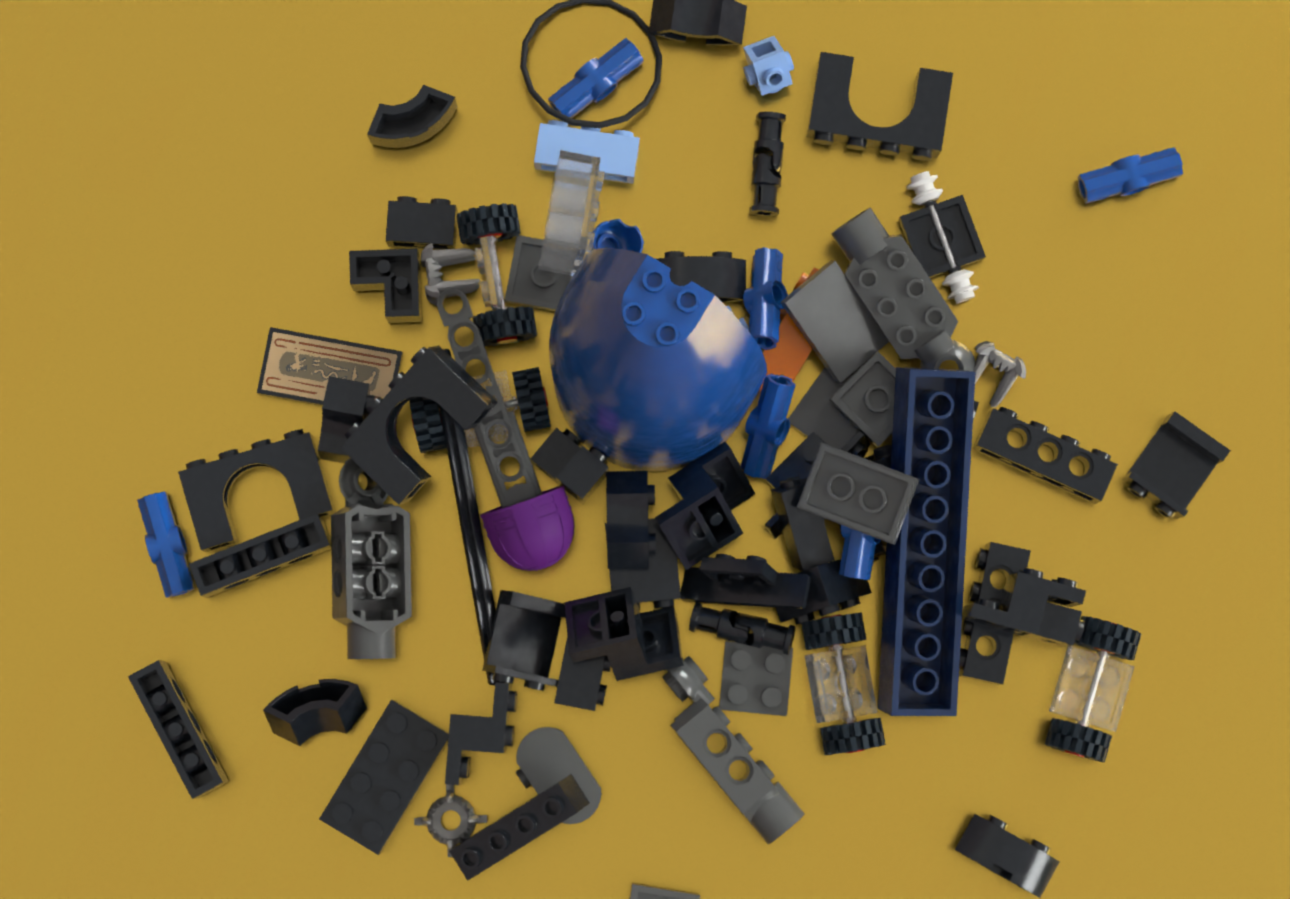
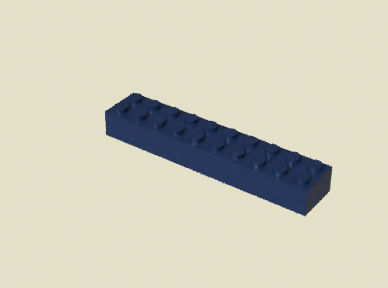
M896 367L891 469L920 480L896 544L886 543L878 709L891 716H957L976 375L974 371Z

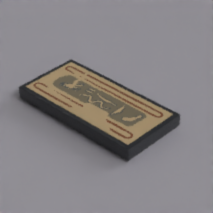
M270 327L257 393L323 406L330 376L369 383L370 395H375L376 399L378 397L384 398L391 390L388 385L400 373L403 352Z

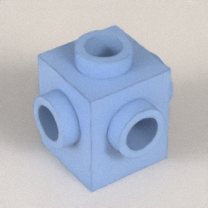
M775 36L743 47L748 66L743 67L745 77L750 86L755 84L761 96L768 93H776L782 88L793 84L790 71L794 70L791 56L788 51L784 52Z

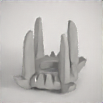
M433 243L427 245L422 250L420 257L421 266L426 267L428 285L425 286V295L429 302L437 305L438 297L447 289L454 288L467 294L479 288V279L443 281L440 278L443 273L439 272L443 266L474 261L476 259L473 256L476 254L475 251L467 248L433 250ZM450 294V295L446 296V298H447V297H452V296H457V295H456V294Z
M984 341L975 347L977 349L975 352L979 354L974 367V372H976L975 384L989 362L994 365V369L998 367L1000 372L1005 371L990 401V406L993 408L1002 402L1018 376L1025 379L1026 367L1023 360L1018 356L1013 359L995 349L994 343Z
M446 784V796L440 797L432 803L428 809L427 817L414 818V825L427 826L431 836L439 843L447 846L448 857H452L449 852L471 836L476 824L487 823V815H475L471 804L464 798L454 795V785ZM448 810L457 812L461 819L459 827L452 831L446 830L441 824V816Z

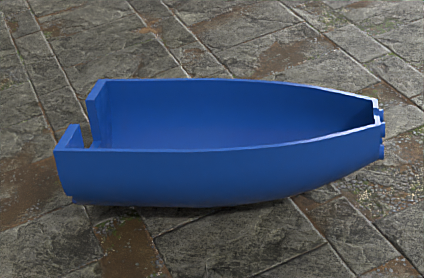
M599 248L592 250L585 256L563 292L553 317L549 338V359L559 407L571 430L589 449L593 446L608 459L607 461L615 465L636 471L651 472L672 471L684 468L727 441L733 435L757 397L767 374V364L764 355L751 333L715 294L693 281L685 286L675 285L670 279L671 268L648 254L623 249Z

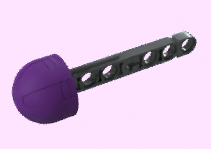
M454 288L447 289L438 297L437 307L444 327L449 326L448 340L455 360L465 371L469 361L472 359L481 360L485 364L486 371L483 377L475 380L482 384L490 378L492 386H485L491 396L495 395L498 402L493 407V410L474 428L501 504L500 507L480 514L487 537L497 555L507 564L517 569L535 571L550 567L565 555L574 536V517L568 496L564 490L565 487L563 485L541 492L514 412H507L478 326L470 320L474 315L469 300L462 291ZM450 294L460 296L463 301L462 309L456 314H449L443 307L444 299ZM464 326L472 329L474 333V341L466 347L458 345L454 337L457 329ZM495 424H502L508 430V439L502 444H496L489 438V429ZM511 456L518 460L520 469L516 475L506 476L502 473L500 463L503 458ZM522 476L525 477L526 483H518L509 489L506 488L505 482H513Z

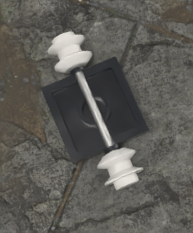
M929 171L922 172L910 178L911 184L907 185L906 189L915 191L916 196L911 202L923 205L924 208L900 216L899 222L908 246L928 276L932 278L948 272L950 275L946 276L942 282V286H950L952 291L947 299H955L956 303H961L974 298L975 294L973 291L979 289V286L971 285L969 281L974 272L965 269L961 270V267L981 261L986 256L963 195L937 203L935 200L943 192V189H936L933 184L938 176H930Z

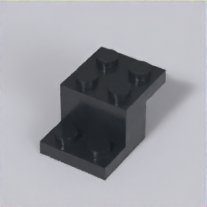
M726 441L668 477L681 501L656 516L655 520L679 561L688 570L700 562L702 557H708L744 534L731 510L755 495V492Z
M1024 568V570L1008 575L1000 604L985 599L975 600L974 603L964 606L962 620L1026 638L1033 637L1039 634L1047 601L1067 607H1074L1083 604L1086 590L1077 588L1078 582L1061 577L1050 581L1043 579L1045 573Z
M631 587L564 602L569 655L573 663L607 655L617 681L684 666L678 619L674 606L640 613Z
M495 682L492 717L450 715L445 784L461 785L463 784V778H469L471 757H465V750L506 753L507 746H513L515 726H509L510 712H516L518 692L511 691L512 684Z

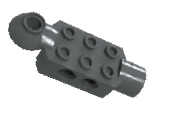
M871 207L831 233L850 262L845 270L846 277L901 359L920 358V368L939 369L943 361L953 360L958 364V370L974 371L976 361L972 352L964 344L951 339L958 323L957 318L901 234L889 235Z
M350 458L341 468L338 481L340 491L345 498V507L331 515L332 618L347 626V659L396 658L395 626L412 617L410 513L393 504L383 505L388 494ZM360 473L367 478L365 490L358 485Z
M688 656L683 660L684 666L667 669L668 672L662 676L663 680L682 702L688 697L693 702L692 705L674 719L675 722L670 726L764 841L770 844L797 823L805 813L779 781L775 784L770 781L775 775L762 760L755 762L748 753L753 748L740 733L733 736L726 727L730 720L718 706L714 709L710 708L709 704L715 698L703 685L708 678L692 658ZM713 733H719L725 741L724 748L718 753H712L707 747V739ZM741 760L745 763L747 771L743 778L735 780L729 774V767L732 762Z

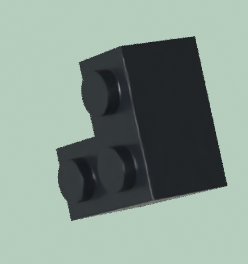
M417 248L349 251L350 285L354 291L384 290L385 318L388 323L422 322L421 264Z
M555 428L530 460L558 485H564V490L581 504H584L606 478V471H609L607 466L608 459L593 446L589 450L584 446H578L582 441L567 428L564 432Z
M841 559L796 573L807 574L811 578L806 607L804 609L775 607L780 623L794 619L795 624L798 625L815 619L813 612L819 611L820 616L839 611L838 604H840L841 610L861 604L859 597L872 593L868 580L840 575Z

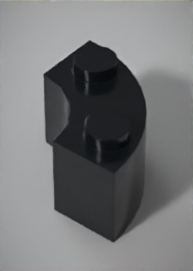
M653 0L649 33L681 42H686V36L707 38L706 45H741L747 5L734 0Z
M423 85L418 94L406 103L394 106L379 104L367 133L370 143L388 148H401L428 140L449 122L457 108L456 99L452 95Z
M669 251L664 253V258L656 259L671 268L670 279L675 285L685 286L693 281L715 294L722 303L743 300V294L746 290V260L732 258V252L718 251L713 252L712 256H685L684 252Z
M329 376L322 406V427L318 445L320 459L344 464L350 459L340 447L347 440L345 433L356 422L362 423L367 418L369 413L366 410L376 400L375 395H370L369 383Z
M606 471L608 569L649 568V554H656L655 533H649L648 505H655V485H648V471Z
M320 679L319 684L300 689L297 685L286 690L272 700L263 709V712L274 734L301 746L307 739L321 732L338 731L347 734L367 707L358 685L338 679Z
M974 814L955 850L1018 887L1041 898L1060 863L1048 855L1051 848L1035 839H1032L1029 844L1006 831L1007 823L992 815H989L986 820Z

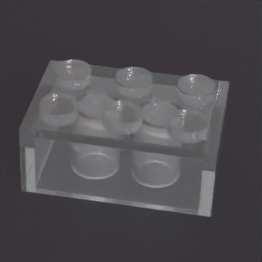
M560 150L552 182L538 266L539 270L573 276L585 256L592 251L595 237L593 232L594 224L597 221L600 205L598 198L602 190L605 171L599 170V157Z

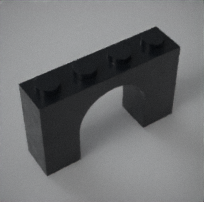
M827 52L820 53L806 137L813 138V142L822 145H832L833 141L846 143V147L853 150H866V147L878 148L880 153L891 156L899 155V152L912 154V158L922 161H931L932 157L938 158L942 151L953 78L952 72L920 68L916 75L910 114L902 122L894 126L875 127L858 118L849 102V86L854 57Z
M439 345L428 347V349L423 347L412 357L411 362L413 366L406 373H399L388 385L391 389L384 398L378 397L366 410L369 413L367 418L362 423L356 422L345 433L347 440L340 447L398 505L410 501L431 477L404 450L399 442L396 424L402 407L414 397L431 399L438 403L465 430L475 428L498 403Z
M303 429L294 430L283 435L285 440L271 443L270 439L261 440L251 444L252 450L239 453L238 449L228 450L218 454L219 460L206 463L205 459L195 460L186 464V470L178 472L202 551L209 552L238 543L228 507V495L236 478L243 472L255 467L273 468L284 475L289 483L299 520L316 513L322 517L336 513L316 443L310 432L304 433Z
M885 445L874 449V455L865 457V459L891 468L892 445ZM799 476L780 481L781 486L771 489L792 567L805 571L835 561L827 535L824 518L797 508L807 478L800 480Z

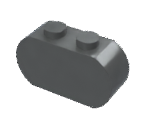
M552 727L538 728L528 733L520 742L516 754V762L520 767L516 774L525 788L533 786L537 794H540L572 774L590 804L562 823L577 824L591 817L599 806L601 787L565 733L560 729Z

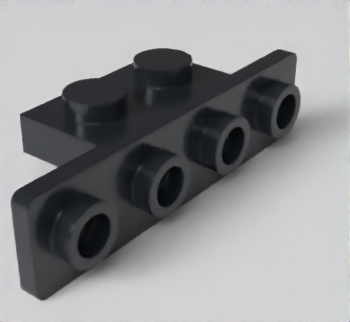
M860 430L841 450L854 455H862L864 458L870 443L866 434ZM812 432L766 478L767 483L774 489L780 487V481L795 476H799L800 480L807 478L820 443L825 442ZM776 513L765 524L769 533L774 538L783 534L778 514Z
M716 554L715 558L702 557L700 568L691 567L688 570L685 569L680 593L681 599L688 602L804 609L806 607L811 578L807 574L779 573L767 563L766 559L759 556L750 555L746 559H736L731 555Z

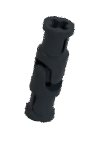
M759 112L756 114V120L759 121L758 140L754 142V170L751 185L754 186L753 206L749 208V213L757 216H777L779 214V208L776 207L777 188L781 187L780 172L784 143L781 142L782 123L786 121V115L778 112Z
M696 602L689 624V630L692 632L700 630L716 634L719 639L735 641L756 648L766 646L783 650V653L786 655L790 654L796 630L794 625L785 627L768 623L766 618L738 613L737 611L725 608L722 611L702 607V604Z

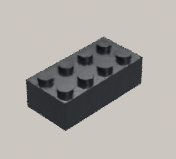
M391 699L319 820L375 854H381L447 746L449 732L398 701Z

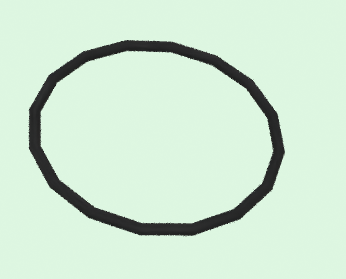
M568 0L557 3L535 19L522 42L520 69L528 92L548 114L572 126L604 128L626 122L649 104L661 82L662 54L655 35L649 33V27L636 12L612 0ZM582 3L610 6L632 17L648 35L656 56L655 79L644 100L624 116L602 122L575 120L552 109L534 90L526 67L528 44L539 24L559 9Z

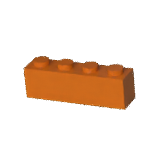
M814 267L810 275L803 272L797 284L795 285L794 290L797 289L801 284H803L807 279H809L813 274H815L819 269ZM784 308L780 310L779 342H777L776 348L764 350L763 355L767 364L766 375L771 373L784 375L791 378L793 382L811 353L812 347ZM762 383L761 388H760V390H759V392H758V395H759V396H760V394H761V390H762L763 383Z

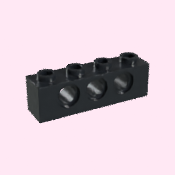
M1000 407L999 410L993 408L988 412L973 446L974 450L1094 504L1102 501L1118 465L1110 461L1111 456L1098 449H1092L1091 452L1079 447L1080 442L1067 435H1061L1060 438L1048 433L1049 428L1036 421H1030L1027 424L1017 419L1018 414L1010 409ZM1009 431H1016L1021 434L1023 438L1021 448H1014L1008 443L1007 435ZM1040 445H1048L1052 448L1054 458L1051 462H1045L1039 457L1038 449ZM1071 459H1079L1084 464L1085 471L1082 476H1076L1070 471L1069 463Z
M316 513L189 563V567L200 595L208 598L330 550L331 538L322 516Z
M994 542L987 543L985 549L980 548L976 560V568L981 569L979 580L972 583L969 601L975 602V600L985 599L1000 604L1005 586L1002 589L993 587L990 582L991 573L994 570L1001 571L1007 580L1008 575L1028 567L1031 550ZM964 620L962 634L967 635L965 648H960L959 676L1003 685L1014 634ZM982 636L990 639L993 645L991 653L987 656L981 655L976 649L977 640Z
M158 660L128 676L191 798H200L229 782L166 661Z
M570 774L469 837L449 852L468 881L575 815L590 804L573 775Z

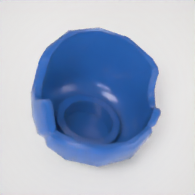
M614 219L600 223L592 231L589 240V250L591 252L599 248H614L642 253L644 240L637 226H628L621 219Z

